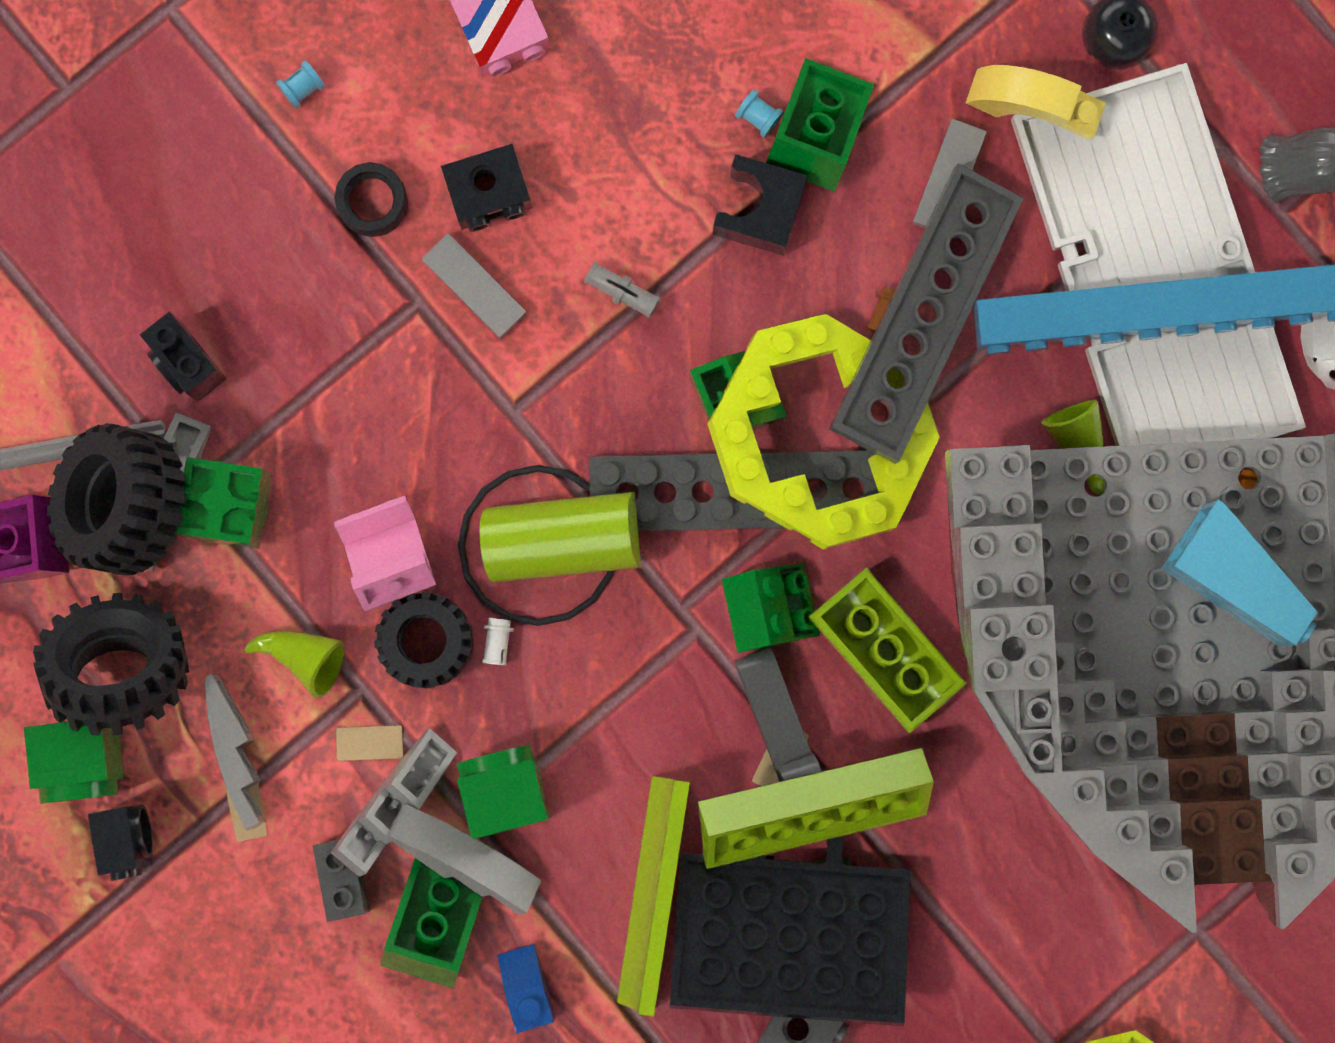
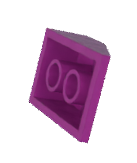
M30 495L0 502V584L36 580L69 573V562L54 543L56 538L50 534L48 526L51 524V518L47 516V505H50L51 497Z

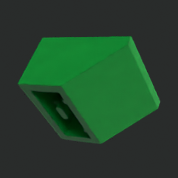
M746 351L723 356L690 370L689 377L708 421L725 393L724 390ZM782 402L771 408L747 413L753 431L787 418Z
M804 562L752 570L721 579L737 653L820 636L819 629L809 618L815 610Z

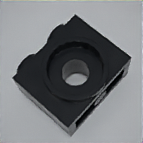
M513 143L441 166L461 230L469 228L470 232L483 230L491 225L490 221L502 217L506 221L518 219L527 214V209L532 208ZM483 176H490L496 180L494 187L488 191L477 189L476 183Z
M170 311L140 334L151 349L147 353L148 357L180 395L185 391L187 395L198 402L227 379L182 321Z
M143 804L88 814L98 876L110 873L111 881L142 875L141 867L152 865V828L147 810Z

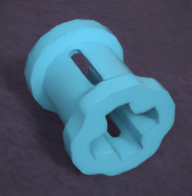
M306 60L301 63V68L286 80L279 79L276 82L281 92L295 109H298L301 106L300 102L316 89L323 90L326 87Z
M754 89L742 102L735 117L739 120L742 118L746 119L760 130V135L763 138H766L776 127L784 111L780 108L775 110L759 98V92Z

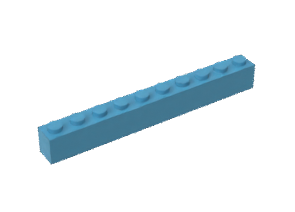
M1335 265L976 300L973 305L977 350L987 349L988 355H1001L1010 353V347L1025 346V351L1032 352L1048 349V343L1063 342V348L1085 346L1087 339L1098 338L1101 339V344H1114L1123 342L1124 336L1138 335L1139 340H1153L1162 338L1161 332L1176 331L1177 337L1200 334L1199 328L1214 327V333H1226L1238 330L1237 325L1252 323V329H1266L1275 327V321L1289 320L1291 326L1313 323V317L1327 316L1328 322H1335Z

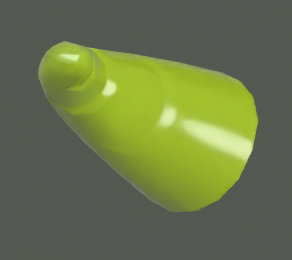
M1089 400L1067 407L1049 415L1041 422L1060 449L1103 447L1101 419L1097 400ZM1090 475L1086 479L1087 484L1096 495H1101L1105 487L1104 481L1097 475Z
M272 631L258 635L244 649L246 653L260 652L272 655L274 659L287 667L301 681L314 698L323 697L334 686L340 673L345 653L344 643L341 640L290 631Z

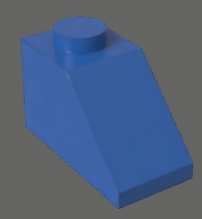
M535 944L498 954L505 996L516 1034L554 1023L556 1017Z

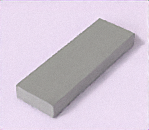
M951 119L912 224L922 228L926 227L952 170L958 163L973 170L987 131Z
M449 233L422 258V261L500 340L527 314Z

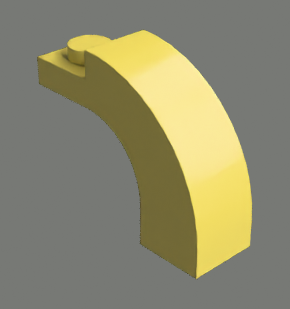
M990 65L978 68L966 100V104L994 117L1009 114L1031 116L1055 124L1085 139L1095 137L1106 103L1080 91L1081 85L1064 78L1029 68L1009 65Z

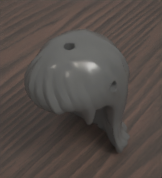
M1335 127L1315 128L1294 136H1278L1273 134L1262 140L1259 147L1261 153L1259 172L1262 175L1261 183L1264 186L1263 189L1267 193L1268 198L1272 199L1273 203H1280L1287 198L1301 194L1335 193Z

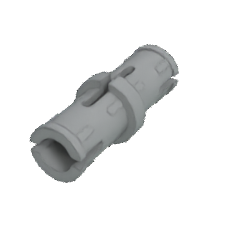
M597 262L593 263L584 280V283L590 284L613 297L612 302L618 305L622 302L644 314L649 319L661 299L633 284V279L627 275L622 278Z

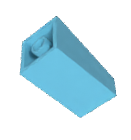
M1215 500L1203 504L1161 569L1276 645L1296 646L1298 642L1302 644L1306 642L1316 627V623L1312 620L1318 612L1223 502Z

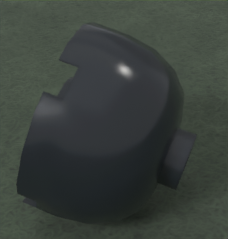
M1146 0L1098 1L1092 6L1083 22L1082 39L1085 50L1090 56L1092 54L1106 68L1123 70L1136 66L1148 56L1156 43L1158 22L1155 11Z

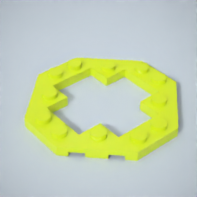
M827 314L758 330L752 336L740 364L736 367L724 390L725 393L707 423L730 496L743 504L749 503L765 513L764 516L788 530H796L811 539V543L823 550L895 529L940 438L927 402L898 463L894 464L879 455H873L868 459L879 493L816 510L805 474L770 483L747 414L771 408L781 403L770 369L833 353L843 387L848 388L871 341ZM889 369L886 375L888 384L893 388H902L904 385L903 374L897 369Z

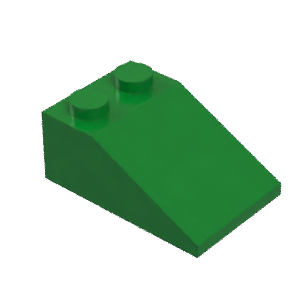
M805 58L766 163L807 175V182L835 192L847 164L874 84Z
M415 858L383 950L380 966L453 989L483 896H480L454 877H442Z

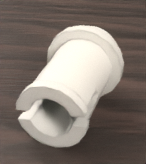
M488 618V625H484L483 628L487 629L482 663L507 666L509 633L514 632V628H510L511 620Z

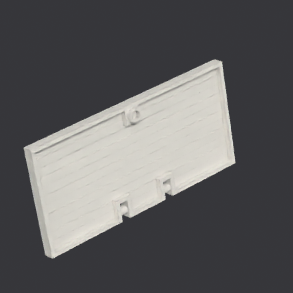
M1187 63L1086 93L1106 103L1095 137L1091 139H1085L1055 124L1035 117L1019 114L1012 117L1011 123L1052 250L1061 249L1064 261L1058 264V269L1066 291L1255 273ZM1083 242L1087 254L1079 256L1075 244ZM1252 323L1237 325L1238 330L1226 333H1214V327L1199 328L1200 334L1177 337L1176 331L1161 332L1162 338L1153 340H1139L1138 335L1124 336L1123 342L1114 344H1101L1100 338L1090 339L1092 346L1085 349L1115 446L1267 439L1306 428L1274 328L1252 329Z

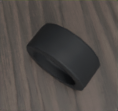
M372 162L355 165L346 171L337 183L334 196L337 212L347 227L359 235L369 237L386 235L397 228L406 215L408 205L405 187L397 174L383 164ZM365 179L381 180L392 191V208L380 220H362L351 210L349 202L351 191L356 184Z

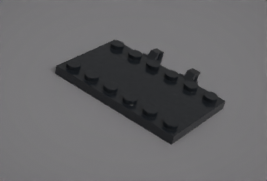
M843 837L826 840L827 852L825 860L816 859V863L774 860L775 856L762 855L707 869L703 854L681 853L669 1008L904 1026L911 870L851 866L850 858H842Z

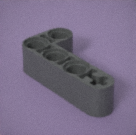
M768 647L734 660L779 782L822 772L814 753H811L771 648Z

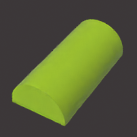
M635 492L484 508L480 519V547L488 578L495 583L641 568Z
M867 567L809 616L810 620L908 733L916 729L967 684Z

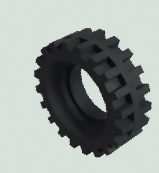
M113 593L112 600L101 602L99 595L90 597L92 604L82 608L77 602L70 605L71 614L65 618L59 614L51 619L54 627L53 630L42 629L39 634L42 645H34L33 650L36 662H33L45 705L48 710L52 709L54 718L59 723L68 719L70 729L76 732L85 725L89 727L91 735L100 736L102 728H112L113 735L123 734V726L134 724L137 730L144 728V719L153 715L159 720L165 715L163 706L166 703L173 706L178 703L180 699L177 689L186 690L188 684L186 673L190 671L180 625H176L175 616L171 611L163 613L161 603L156 600L148 606L145 605L143 596L135 594L131 601L123 600L122 593ZM127 650L138 652L148 658L145 669L138 675L117 684L93 686L85 684L78 679L85 665L94 658L108 652Z

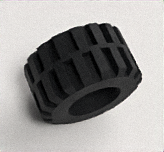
M431 592L413 593L402 599H396L392 602V606L388 610L385 609L381 614L383 618L380 624L376 625L375 629L377 640H374V645L379 654L377 658L380 664H383L386 668L385 671L391 677L397 679L398 682L426 689L435 688L439 685L443 686L449 683L452 678L457 677L462 672L461 670L464 665L468 664L471 658L469 657L470 651L473 649L472 628L464 612L449 599L439 594H432ZM420 618H430L437 621L446 633L447 641L443 653L439 658L429 663L413 661L403 649L402 640L406 628L413 621Z

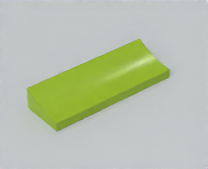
M922 748L699 801L703 858L706 868L709 869L926 816L934 781Z
M652 776L617 998V1003L634 1009L640 1015L654 1017L690 785L689 781Z

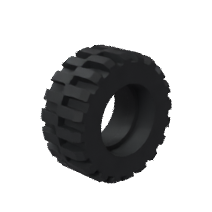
M108 423L91 427L73 440V446L65 449L61 455L63 457L61 464H57L53 472L55 479L53 485L49 487L48 495L51 496L50 505H47V516L51 518V524L48 525L50 534L56 538L54 543L61 554L70 563L78 565L80 568L125 576L135 575L139 572L142 573L154 566V562L160 561L166 555L165 549L167 546L173 545L177 537L175 534L177 527L182 525L184 515H181L183 505H186L187 494L184 492V485L187 484L186 476L180 470L183 466L173 447L159 435Z

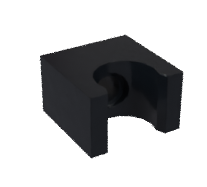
M735 154L730 177L736 182H745L753 186L759 193L761 204L755 212L744 217H735L726 212H718L713 224V235L784 256L805 188L807 175Z

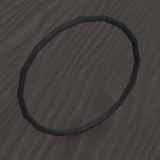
M535 465L507 471L481 488L463 516L457 546L463 576L482 604L506 620L541 626L570 620L594 604L613 577L614 571H607L592 596L565 614L540 619L510 614L485 597L470 574L465 541L470 517L486 493L510 477L535 472L567 477L590 492V484L568 470Z

